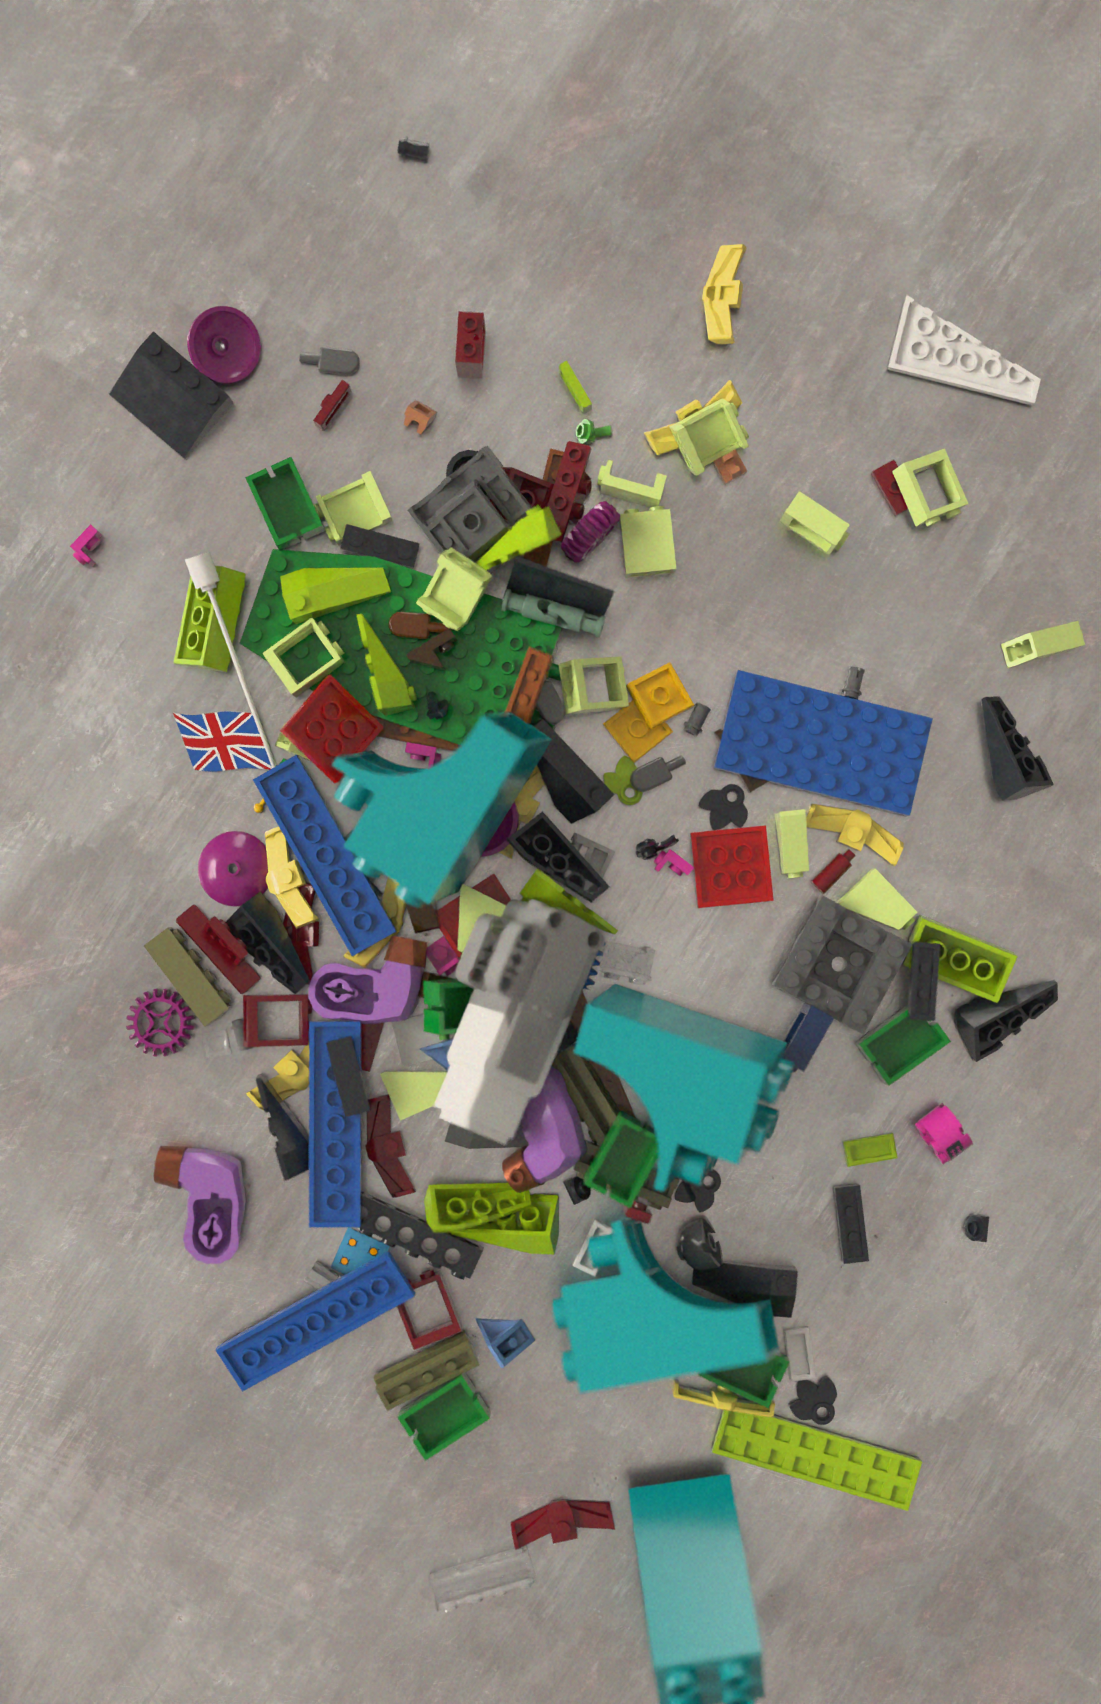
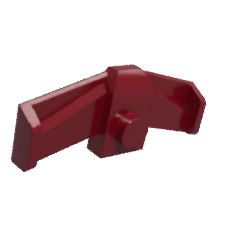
M306 883V885L298 887V889L312 908L315 890L311 883ZM285 912L283 925L311 981L313 972L308 946H319V921L296 929Z
M389 1094L368 1099L371 1111L366 1112L367 1143L365 1148L368 1159L373 1162L392 1198L415 1193L416 1189L398 1159L407 1155L401 1131L391 1132V1098Z
M561 1499L552 1501L549 1505L511 1523L515 1550L550 1533L554 1544L578 1539L576 1528L615 1530L610 1502L566 1501Z

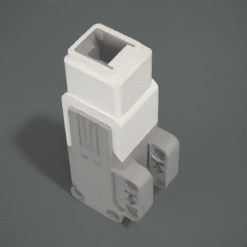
M516 899L511 900L506 905L502 917L487 913L478 917L456 969L458 981L473 988L474 991L448 1051L447 1060L450 1068L433 1106L442 1110L439 1118L505 1145L509 1138L513 1139L529 1098L538 1095L542 1089L596 954L604 945L605 937L600 929L584 922L579 917L560 909L551 908L532 899L529 902Z

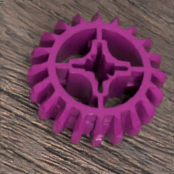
M607 501L599 502L573 527L561 543V550L575 563H578L591 554L619 522L620 514L616 511L617 509Z
M153 989V997L148 991L144 992L145 1001L138 997L135 1001L139 1007L132 1005L129 1008L135 1015H127L126 1017L127 1020L133 1021V1025L126 1026V1029H134L135 1031L129 1038L132 1040L138 1037L139 1041L136 1042L135 1047L139 1048L145 1044L143 1049L145 1054L149 1053L151 1048H153L152 1054L155 1057L159 1055L160 1049L164 1057L169 1055V1048L172 1053H177L178 1047L176 1044L184 1048L186 1043L182 1038L188 1040L192 1038V1035L186 1031L195 1029V1025L188 1024V1020H194L195 1015L187 1016L186 1012L190 1011L191 1008L189 1006L185 1008L182 1006L185 1003L183 998L176 1001L179 994L176 991L170 997L169 989H163L162 996L159 989ZM160 1001L170 1004L171 1007L165 1012L160 1013L150 1005ZM144 1012L146 1013V1016L148 1017L150 1022L149 1027L145 1033L142 1028V1017ZM176 1012H178L180 1017L178 1033L175 1032L176 1029L172 1025V1019ZM156 1016L158 1018L167 1016L163 1022L165 1029L163 1027L155 1029L158 1024ZM158 1032H162L172 1040L168 1043H157L150 1038Z

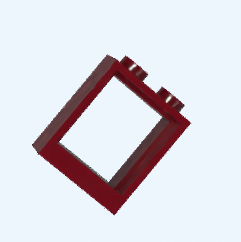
M458 311L455 358L458 377L483 379L486 335L484 313Z
M308 994L243 995V1046L308 1045V1014L312 1013V1005L308 999ZM299 1001V1039L258 1040V1002Z
M433 1269L419 1274V1279L410 1281V1278H407L413 1289L436 1281L451 1321L417 1333L406 1302L397 1306L413 1350L462 1331V1324L441 1270L434 1272Z

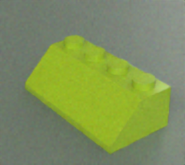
M215 566L220 581L215 582L217 587L212 590L229 637L233 643L237 617L240 613L242 592L245 588L246 573L223 566ZM190 576L174 664L210 671L227 672L231 659L230 652L208 591L202 592L201 587L196 589Z
M920 914L908 941L911 944L913 942L940 944L938 979L998 1003L1018 957L1010 950ZM912 946L902 964L911 968Z

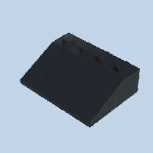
M154 331L136 350L109 393L113 399L184 459L187 458L234 404L229 395L197 370L194 365Z
M518 556L506 590L511 589L512 593L523 596L529 594L557 602L561 605L585 610L587 614L598 617L605 616L614 591ZM548 608L541 609L540 611L546 614L548 613Z

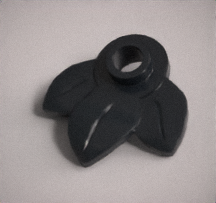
M735 784L726 785L722 790L713 789L708 791L701 798L698 805L700 808L710 811V825L713 830L722 829L730 822L742 828L748 817V810L743 804L745 799L744 791ZM729 792L736 794L735 801L731 802L727 799Z
M675 835L659 843H656L655 839H646L636 845L637 857H643V860L652 859L658 855V851L675 845L679 839H676Z
M714 1169L713 1171L707 1170L705 1177L710 1176L713 1178L711 1185H705L702 1182L701 1186L681 1179L682 1182L676 1189L674 1199L683 1203L695 1202L699 1213L706 1211L713 1205L714 1192L721 1185L719 1173Z
M825 1377L818 1386L809 1380L798 1381L796 1391L799 1401L794 1402L790 1406L795 1417L800 1420H813L819 1425L830 1423L835 1415L833 1403L837 1398V1390L829 1377ZM820 1407L826 1408L824 1415L817 1414V1410Z

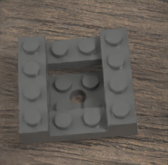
M489 446L482 447L472 459L446 477L431 493L407 510L441 554L452 547L475 564L519 520L527 517L526 511L532 509L531 505L502 469V463ZM480 485L489 495V497L492 499L495 505L499 508V510L502 512L505 518L509 521L510 525H507V523L504 521V519L501 517L498 511L494 508V506L491 504L488 498L484 495V493L479 488ZM469 514L477 517L478 525L476 528H470L467 525L466 517ZM507 561L500 563L486 571L492 574Z
M820 895L813 913L794 942L784 966L772 985L864 1034L913 944L856 915L833 900ZM835 957H842L845 960V968L842 971H835L832 968V960Z

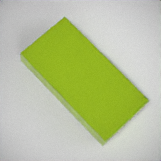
M566 360L559 365V374L580 410L585 414L592 410V402Z
M893 1133L842 1141L847 1167L898 1158Z

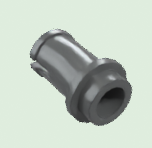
M851 666L848 669L845 688H842V692H844L843 696L858 700V696L862 694L860 687L865 670L862 668L858 670L859 667Z
M701 703L695 704L696 706L688 722H684V731L693 736H698L699 733H702L703 723L711 711L709 707Z
M243 1018L232 1021L230 1028L234 1030L238 1051L253 1048L243 1046Z

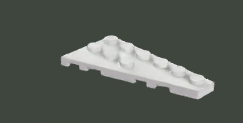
M906 295L888 370L1032 406L1035 404L1041 381L1037 376L1018 364L1011 363L1000 356L999 352L981 344V341L953 323L946 322L935 315L934 311L927 307L924 308L916 303L913 298Z

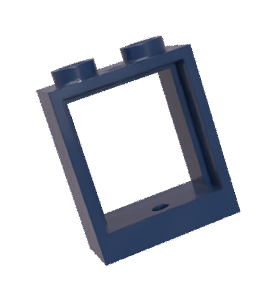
M806 1003L803 1004L783 1040L787 1043L783 1059L794 1062L793 1072L795 1073L797 1069L805 1071L834 1020L830 1015Z

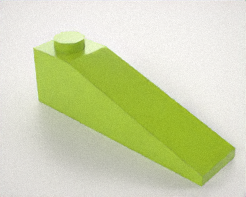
M538 505L526 511L527 517L519 520L476 564L484 570H488L562 535L550 508L546 507L541 510Z
M303 568L280 576L283 598L290 620L295 624L391 593L384 568Z
M358 614L357 619L364 648H368L369 652L365 656L371 673L375 675L370 677L378 710L387 716L415 708L413 701L417 700L414 686H409V683L367 619L362 614Z
M539 869L534 872L519 893L523 896L520 901L529 902L532 899L551 908L560 909L579 917L584 922L602 931L614 935L618 932L616 928L587 908L577 898L566 892L564 888Z
M509 1183L429 1185L424 1198L426 1221L434 1233L460 1232L531 1207L529 1190L521 1193L515 1192Z
M532 1194L530 1195L531 1207L460 1232H451V1234L529 1254L555 1255L559 1236V1196Z

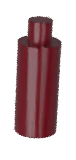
M850 849L843 855L838 853L811 883L822 894H825L852 866L850 861L856 855Z

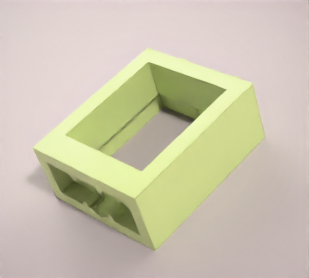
M945 449L903 463L892 471L915 526L924 523L927 527L940 522V518L946 516L947 519L953 518L961 514L960 509L968 504ZM934 467L949 505L930 511L915 474Z
M800 491L780 520L781 523L829 555L833 549L838 551L850 535L846 532L850 524Z
M310 618L263 653L289 692L295 697H298L345 663L341 657L344 652L336 641L331 643L327 635L330 632L322 621L317 623L313 618ZM315 631L334 659L301 683H298L280 658V655Z
M622 657L573 659L558 664L566 714L613 711L629 706ZM604 666L609 702L588 703L583 667Z

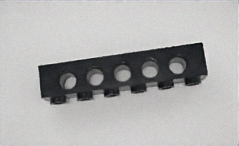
M361 1191V1206L367 1209L368 1215L365 1218H361V1227L358 1229L360 1233L372 1237L373 1234L382 1238V1243L395 1248L398 1245L405 1248L404 1252L409 1256L418 1258L420 1255L428 1259L427 1263L438 1269H441L442 1266L451 1270L450 1274L459 1279L471 1278L484 1247L463 1237L452 1235L451 1232L434 1233L426 1220ZM385 1216L390 1220L391 1226L387 1229H382L378 1226L377 1219ZM404 1227H409L413 1230L414 1237L404 1239L400 1235V1230ZM433 1238L437 1243V1247L433 1250H427L423 1245V1240ZM452 1248L456 1249L460 1253V1258L451 1261L447 1258L446 1251Z

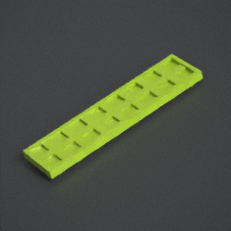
M723 1410L712 1447V1453L906 1511L909 1510L922 1465L921 1459L777 1416L766 1417Z

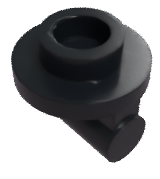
M428 692L427 708L429 710L426 715L429 719H441L448 713L450 703L447 700L439 701L435 692Z
M576 1176L563 1181L573 1205L590 1197L591 1188L584 1184V1179Z
M971 1216L967 1219L965 1233L971 1241L987 1242L989 1216Z

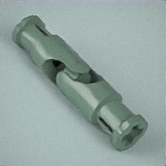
M511 589L506 590L501 608L502 611L508 609L522 613L523 617L552 625L555 624L576 632L582 630L593 633L598 638L601 636L606 618L603 615L601 617L585 613V610L561 605L557 602L529 594L523 596L512 593ZM548 608L547 615L540 611L541 609Z

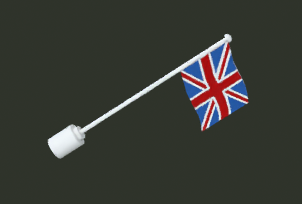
M206 552L188 558L185 561L195 588L201 587L202 592L208 591L251 712L219 711L195 715L173 712L192 766L195 770L210 772L241 768L272 769L276 767V763L212 590L217 587L215 582L220 581L211 554Z

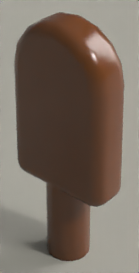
M397 612L391 616L388 623L391 633L403 638L428 639L430 632L442 633L449 629L443 623L431 622V616L425 613Z

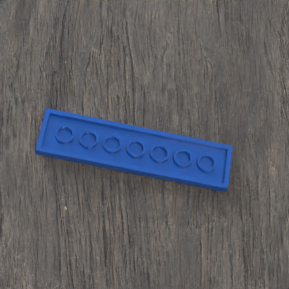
M295 755L253 779L351 956H355L397 932L367 876L353 865L355 855L344 847L346 839L300 757Z
M361 1021L309 1022V1228L361 1227V1113L345 1117L326 1042L352 1036L361 1070Z
M387 1251L218 1345L215 1351L243 1392L415 1297L416 1292L391 1253Z

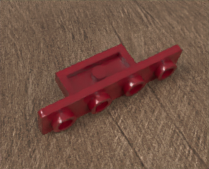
M568 441L547 505L562 535L551 541L562 543L568 524L576 525L584 514L583 504L585 497L590 494L592 488L591 478L585 472L592 450L589 445Z
M192 905L176 918V923L240 994H244L260 980V976L245 961L249 954L246 951V945L241 939H235L229 932L230 928L222 919L218 920L216 916L209 920L196 905Z

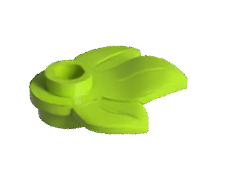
M624 755L618 761L615 773H604V784L613 793L618 795L619 800L623 804L635 805L641 800L643 792H638L631 786L630 776L637 769V766L629 757ZM628 788L634 790V796L631 798L625 795V791Z

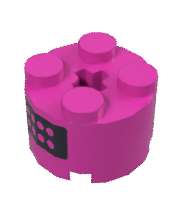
M943 1103L914 1124L920 1132L921 1138L928 1146L931 1145L935 1155L942 1164L950 1162L973 1145V1141L968 1133L963 1134L964 1130L961 1123Z

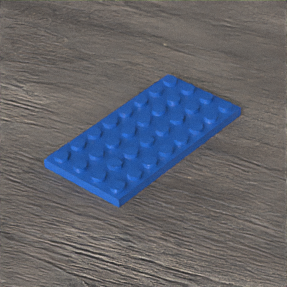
M737 670L714 768L910 816L933 718Z

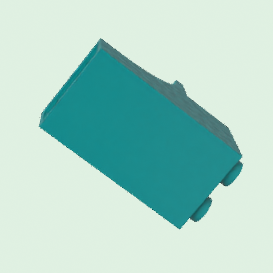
M512 712L482 716L462 746L450 757L431 768H413L396 764L381 757L372 750L337 756L333 766L346 775L334 794L335 799L355 811H361L364 804L368 805L344 845L345 848L357 855L353 865L359 871L372 878L379 879L383 873L397 882L396 895L415 907H422L424 902L431 904L459 892L462 884L465 883L552 739L529 723L524 722L523 719Z
M614 984L587 1004L574 1051L575 1054L596 1061L614 1071L632 1087L642 1100L652 1119L658 1141L659 1164L654 1188L663 1192L676 1177L701 1186L707 1170L713 1171L718 1158L738 1165L749 1150L760 1154L765 1140L771 1139L780 1114V1110L769 1107V1104L775 1105L780 1091L785 1092L794 1068V1062L783 1059L787 1043L617 984Z
M634 1219L612 1222V1234L588 1239V1251L593 1268L598 1269L619 1265L621 1274L561 1286L562 1297L554 1298L552 1302L555 1324L559 1330L568 1328L571 1350H566L562 1353L564 1375L568 1383L578 1382L579 1393L763 1362L780 1352L770 1300L745 1304H729L710 1300L691 1292L664 1270L649 1246L642 1222Z
M730 1474L629 1488L628 1492L659 1704H756V1699L765 1698L762 1650Z

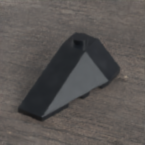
M1000 696L984 697L981 699L992 778L996 785V791L1002 801L1016 800L1053 786L1054 784L1043 760L1039 755L1037 757L1033 755L1027 746L1031 742L1027 736L1023 737L1015 728L1017 725L1016 720Z
M541 718L533 727L550 737L552 741L537 766L551 796L553 805L572 824L596 813L614 794Z
M543 811L507 839V842L523 860L591 903L610 887Z
M261 892L242 904L226 921L230 928L229 932L235 939H241L247 947L246 951L254 957L253 962L259 967L262 964L271 971L272 977L294 994L298 993L310 981L278 912Z
M1052 980L1002 992L998 1003L984 997L978 998L957 1009V1028L973 1060L977 1062L999 1050L1003 1046L1001 1041L1011 1033L1017 1035L1021 1031L1020 1027L1029 1018L1036 1019L1058 1001V983Z
M262 1073L257 1075L255 1080L265 1113L269 1112L271 1116L268 1117V1127L270 1134L273 1137H277L276 1148L274 1149L284 1181L309 1170V1135Z
M723 1261L722 1265L715 1269L705 1271L693 1269L692 1285L737 1304L770 1300L774 1317L791 1318L796 1299L798 1271L795 1266Z

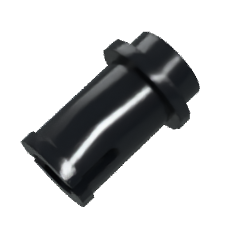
M405 136V139H399L397 153L402 154V157L408 155L427 160L430 143L426 144L408 140V137Z

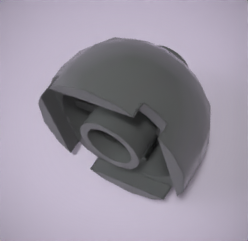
M706 1218L688 1224L682 1230L679 1238L680 1245L677 1246L679 1258L682 1261L685 1260L690 1267L699 1271L715 1269L723 1263L719 1241L715 1243L711 1234L716 1232Z

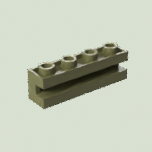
M168 927L145 944L144 947L203 1026H209L219 1016L232 1008L229 1003L232 1000L224 989L219 990L214 984L217 980L209 969L204 970L199 964L201 958L194 949L189 950L184 944L186 938L181 931Z
M575 1043L556 1055L551 1066L558 1070L564 1078L567 1092L576 1106L580 1121H585L590 1129L588 1134L591 1140L601 1146L620 1110L588 1058L574 1053Z
M586 1139L587 1152L573 1167L577 1171L576 1176L584 1179L587 1169L600 1148L598 1144ZM653 1167L635 1200H638V1197L648 1200L647 1205L661 1210L662 1206L669 1208L672 1200L671 1197L680 1180L676 1177L664 1192L655 1189L658 1169Z
M464 1330L374 1375L376 1391L388 1411L479 1366L476 1351Z

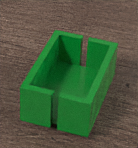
M292 457L271 465L276 475L272 478L266 468L245 477L279 550H284L300 543L299 537L301 536L306 540L326 531Z
M457 978L424 981V1004H428V1009H424V1032L437 1035L456 1034L474 989L459 982Z
M908 1005L855 1042L866 1059L871 1063L875 1062L871 1066L883 1083L888 1086L951 1042L938 1023L931 1022L929 1024L927 1022L929 1020L907 1019Z
M620 1110L584 1175V1184L604 1195L607 1192V1184L610 1185L608 1189L609 1198L630 1208L659 1157L655 1128L646 1123L642 1127L640 1120Z
M779 1352L767 1361L700 1372L698 1376L769 1408L778 1389L776 1382L771 1378L774 1376L776 1381L781 1382L790 1361L786 1355Z
M466 1373L435 1387L399 1411L398 1420L409 1437L414 1435L413 1443L425 1461L490 1419V1410L479 1393L475 1395L476 1388Z

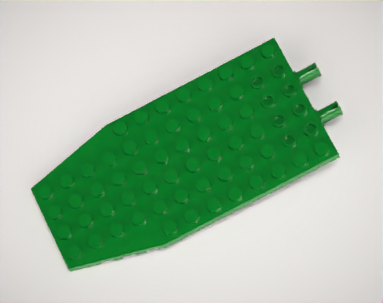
M272 549L240 640L242 646L267 661L263 653L305 623L295 624L290 620L282 594L280 576L303 568H384L391 593L314 618L317 623L320 621L324 623L330 632L327 635L331 643L336 641L344 652L341 657L345 663L328 675L335 678L372 716L462 746L482 716L504 713L506 711L529 647L551 654L555 658L558 650L557 642L562 627L523 617L522 613L508 609L502 611L503 599L483 593L468 623L458 631L451 629L458 640L453 643L454 647L446 653H436L446 671L415 664L407 658L406 654L440 633L430 632L428 639L397 637L391 633L388 623L391 616L397 612L427 614L416 602L418 598L424 595L433 576L373 556ZM358 614H362L367 619L409 683V686H414L417 700L413 701L415 708L387 716L378 710L370 677L375 675L371 673L365 656L369 652L368 648H364L357 619ZM430 615L431 622L443 623L434 615ZM315 631L280 655L284 664L299 683L334 659ZM554 658L545 682L549 678L561 681L559 665L554 664ZM325 677L309 689L314 691L319 686V684L325 679ZM431 691L436 693L439 701L447 700L450 703L448 713L438 720L435 718L429 719L426 715L429 710L427 708V693ZM537 708L534 710L530 725H535L542 718ZM547 723L555 731V725Z

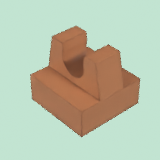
M415 400L408 405L404 413L406 415L404 425L409 427L413 420L419 423L417 432L422 434L434 420L437 411Z
M736 449L713 461V465L725 485L747 473V469Z

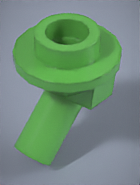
M584 419L576 428V436L581 444H592L595 438L613 434L611 425L594 428V423L589 419Z

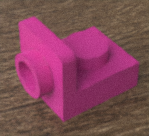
M91 524L70 547L75 551L73 556L83 566L88 563L93 567L96 563L86 552L94 550L101 541L99 538L102 534Z
M406 743L405 752L411 754L410 759L425 761V757H430L428 768L439 764L441 761V754L437 753L438 748Z
M671 849L667 853L662 850L654 860V863L657 864L654 869L657 872L661 870L667 861L671 863L669 868L679 876L683 873L688 876L694 868Z
M444 936L427 947L426 956L439 975L445 973L446 976H449L456 971L457 963L460 959Z

